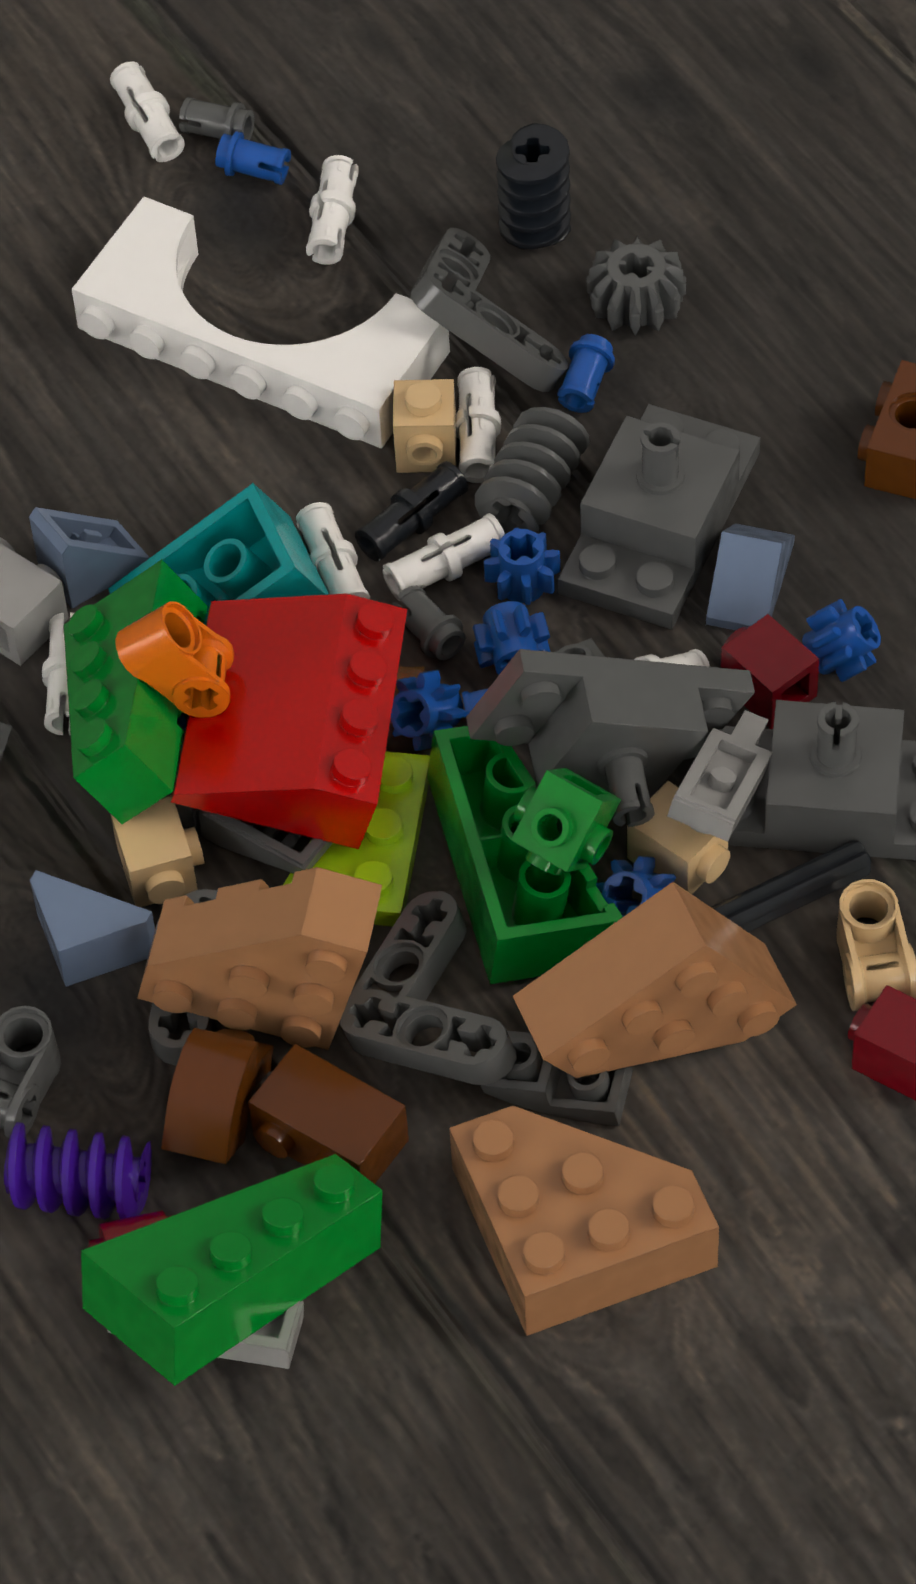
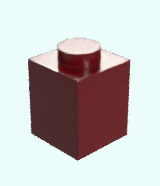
M769 614L749 628L741 627L737 629L721 647V668L750 671L755 693L744 706L752 713L768 719L766 726L771 730L774 728L776 700L810 702L817 697L819 658Z
M886 985L874 1005L871 1006L864 1003L852 1020L847 1036L849 1040L853 1041L851 1069L916 1101V999Z

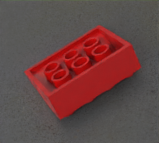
M347 593L211 601L206 626L216 634L226 638L232 644L234 650V660L231 668L226 671L225 683L230 689V702L226 710L213 717L199 718L188 715L171 803L359 849L378 804L407 609Z

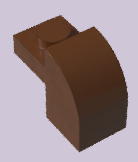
M194 1028L183 1046L172 1079L161 1149L226 1164L245 1142L249 1115L248 1101L251 1099L252 1091L271 1070L274 1045L256 1042L251 1034L241 1030L222 1029L212 1032Z

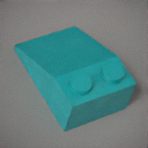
M254 483L108 588L111 594L162 559L208 606L206 619L203 623L205 625L211 601L329 594L291 517Z

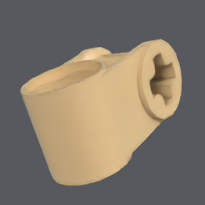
M862 879L851 883L844 889L839 900L836 934L843 965L847 998L852 1011H858L864 1003L876 1001L886 985L916 999V957L911 944L908 943L898 899L894 891L885 883L875 879ZM871 918L877 920L878 923L863 924L856 919Z

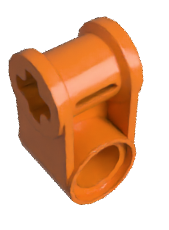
M169 601L117 633L115 639L116 650L125 669L132 676L143 680L174 703L180 711L189 716L203 718L216 716L227 709L230 702V689L225 683L226 671L231 668L234 660L233 646L226 638L216 634L194 617L184 605L176 601Z

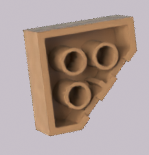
M315 867L294 872L292 883L269 888L262 879L218 888L216 899L194 904L187 895L165 899L154 932L137 999L152 1002L158 1008L167 1012H189L218 1020L222 1025L230 1029H252L282 1037L284 1041L291 1045L297 1044L302 1048L315 1046L329 1050L368 951L382 885Z
M674 882L667 885L513 995L543 1060L575 1078L744 1042L750 1037L758 1036L771 1030L778 1023L780 1016L797 1005L765 943Z
M510 1106L449 1128L452 1169L526 1336L718 1267L719 1225L692 1170L516 1106Z

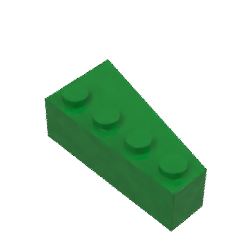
M162 559L96 604L83 606L73 614L69 622L64 624L73 778L121 824L129 821L173 792L184 730L177 724V720L183 712L146 682L132 676L125 669L116 650L115 639L117 633L169 601H176L184 605L202 623L205 622L208 608Z
M468 726L433 731L427 778L489 984L540 977L623 916L614 902L608 904L597 888V876L589 864L585 869L571 872L562 870L560 875H553L528 862L525 859L528 850L511 841L519 825L514 820L515 810L525 792L536 784L512 746L500 745L496 741L470 739Z
M337 1154L86 1248L81 1250L83 1309L171 1384L176 1386L286 1312L287 1309L299 1301L301 1302L380 1249L383 1190Z

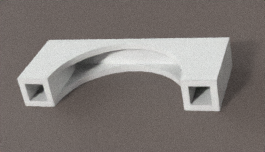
M147 197L141 199L72 288L78 328L84 330L92 337L107 339L134 350L144 358L160 360L185 370L197 379L213 381L235 390L245 398L258 399L286 410L298 419L311 420L338 431L346 438L361 440L381 449L393 433L394 380H431L450 353L449 330L421 311L412 299L397 293L379 312L362 324L337 336L310 343L293 345L264 344L244 340L216 328L194 310L183 294L186 276L198 256L194 216Z

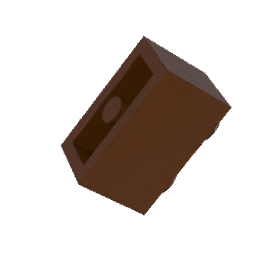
M297 1044L292 1046L248 1101L253 1136L258 1144L271 1155L282 1159L289 1156L299 1163L307 1165L337 1154L374 1184L409 1141L406 1106Z

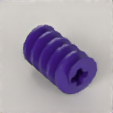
M16 1122L9 1138L4 1164L6 1193L10 1194L14 1207L22 1210L30 1208L37 1198L40 1209L45 1213H54L63 1202L67 1214L75 1217L84 1214L89 1204L93 1216L99 1220L108 1219L115 1208H117L120 1219L140 1215L145 1206L150 1185L152 1166L151 1144L149 1141L141 1156L135 1157L133 1156L130 1137L122 1135L114 1153L111 1154L106 1152L103 1133L96 1132L88 1149L80 1150L77 1130L69 1129L61 1147H57L53 1144L50 1126L45 1125L42 1126L33 1144L27 1143L24 1123Z

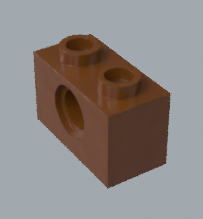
M901 360L893 383L883 381L875 406V416L879 418L876 426H865L859 443L857 459L866 462L865 487L916 499V363Z

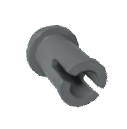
M187 97L181 106L179 119L188 120V123H179L180 131L185 134L192 133L221 139L223 134L233 136L236 131L243 132L244 139L250 140L254 130V113L252 110L245 109L244 104L241 102H234L231 106Z
M418 585L410 586L398 594L397 598L409 608L407 610L405 626L420 640L421 651L426 656L447 660L461 650L465 643L466 635L463 632V624L458 617L446 615ZM393 602V603H392L393 606H397V607L403 608V607H402L399 603H397V602Z

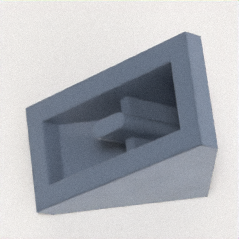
M35 507L29 516L38 564L47 565L58 574L64 584L65 600L71 608L111 587L150 558L117 520Z
M736 523L722 531L706 615V625L737 630L741 627L749 628L767 614L772 617L794 546L795 535Z
M35 870L30 879L37 916L66 987L148 959L155 932L152 911Z

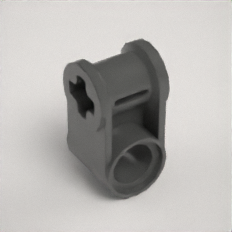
M31 1006L14 1007L0 1016V1129L4 1130L5 1136L8 1139L16 1122L24 1123L26 1135L28 1134L36 1119L39 1106L54 1078L59 1073L61 1066L60 1052L51 1021L43 1011ZM39 1044L31 1051L16 1052L23 1045Z

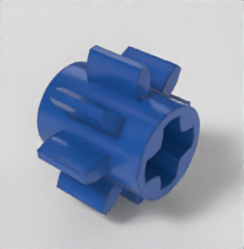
M517 527L506 533L501 540L493 538L490 540L491 558L484 560L485 582H497L499 600L502 601L507 598L511 601L530 605L532 601L538 599L544 592L549 594L554 592V575L561 572L560 551L554 549L547 550L546 533L541 532L537 534L534 531Z
M839 599L806 619L812 630L803 635L802 644L819 658V673L827 675L836 670L840 681L844 682L876 663L877 660L871 651L880 646L881 636L875 620L863 607L855 606L847 611L845 603L842 599Z
M506 601L492 606L485 612L483 624H475L473 626L476 639L474 647L479 666L484 668L494 664L498 675L519 649L551 652L547 640L550 638V633L544 613L539 612L529 616L527 607L520 602Z
M439 670L419 673L417 678L414 676L396 681L397 689L400 693L393 700L391 722L395 729L392 734L394 737L402 735L413 737L415 751L431 748L434 730L454 728L461 718L468 715V712L463 709V702L459 695L461 686L459 684H440Z
M638 856L634 863V868L627 860L611 861V869L614 874L606 882L596 883V886L602 892L607 903L614 902L624 917L667 885L674 882L676 876L675 874L654 873L655 858ZM633 888L634 891L642 894L641 904L637 899L631 898Z

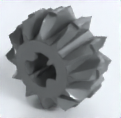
M637 235L632 244L625 245L614 239L610 251H596L593 267L589 269V275L587 276V293L590 294L591 307L594 310L595 318H607L612 331L623 325L630 326L636 336L641 326L648 325L654 330L659 331L664 319L677 318L680 303L683 302V295L686 294V277L683 276L678 252H665L661 240L645 245Z

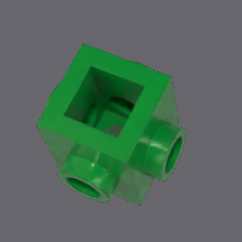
M567 768L546 770L538 788L531 786L525 792L515 810L514 820L519 825L511 841L528 850L525 855V859L550 874L560 875L562 870L571 872L585 869L588 863L595 865L607 850L613 836V831L607 828L621 799Z

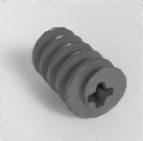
M533 407L521 412L513 425V429L504 441V446L495 457L494 464H492L485 475V481L482 482L475 493V507L479 516L482 518L488 513L494 515L505 534L517 527L519 529H528L538 534V525L545 524L552 514L551 507L555 506L561 498V489H564L569 483L571 472L580 463V455L586 451L590 444L589 434L584 426L574 417L557 409Z

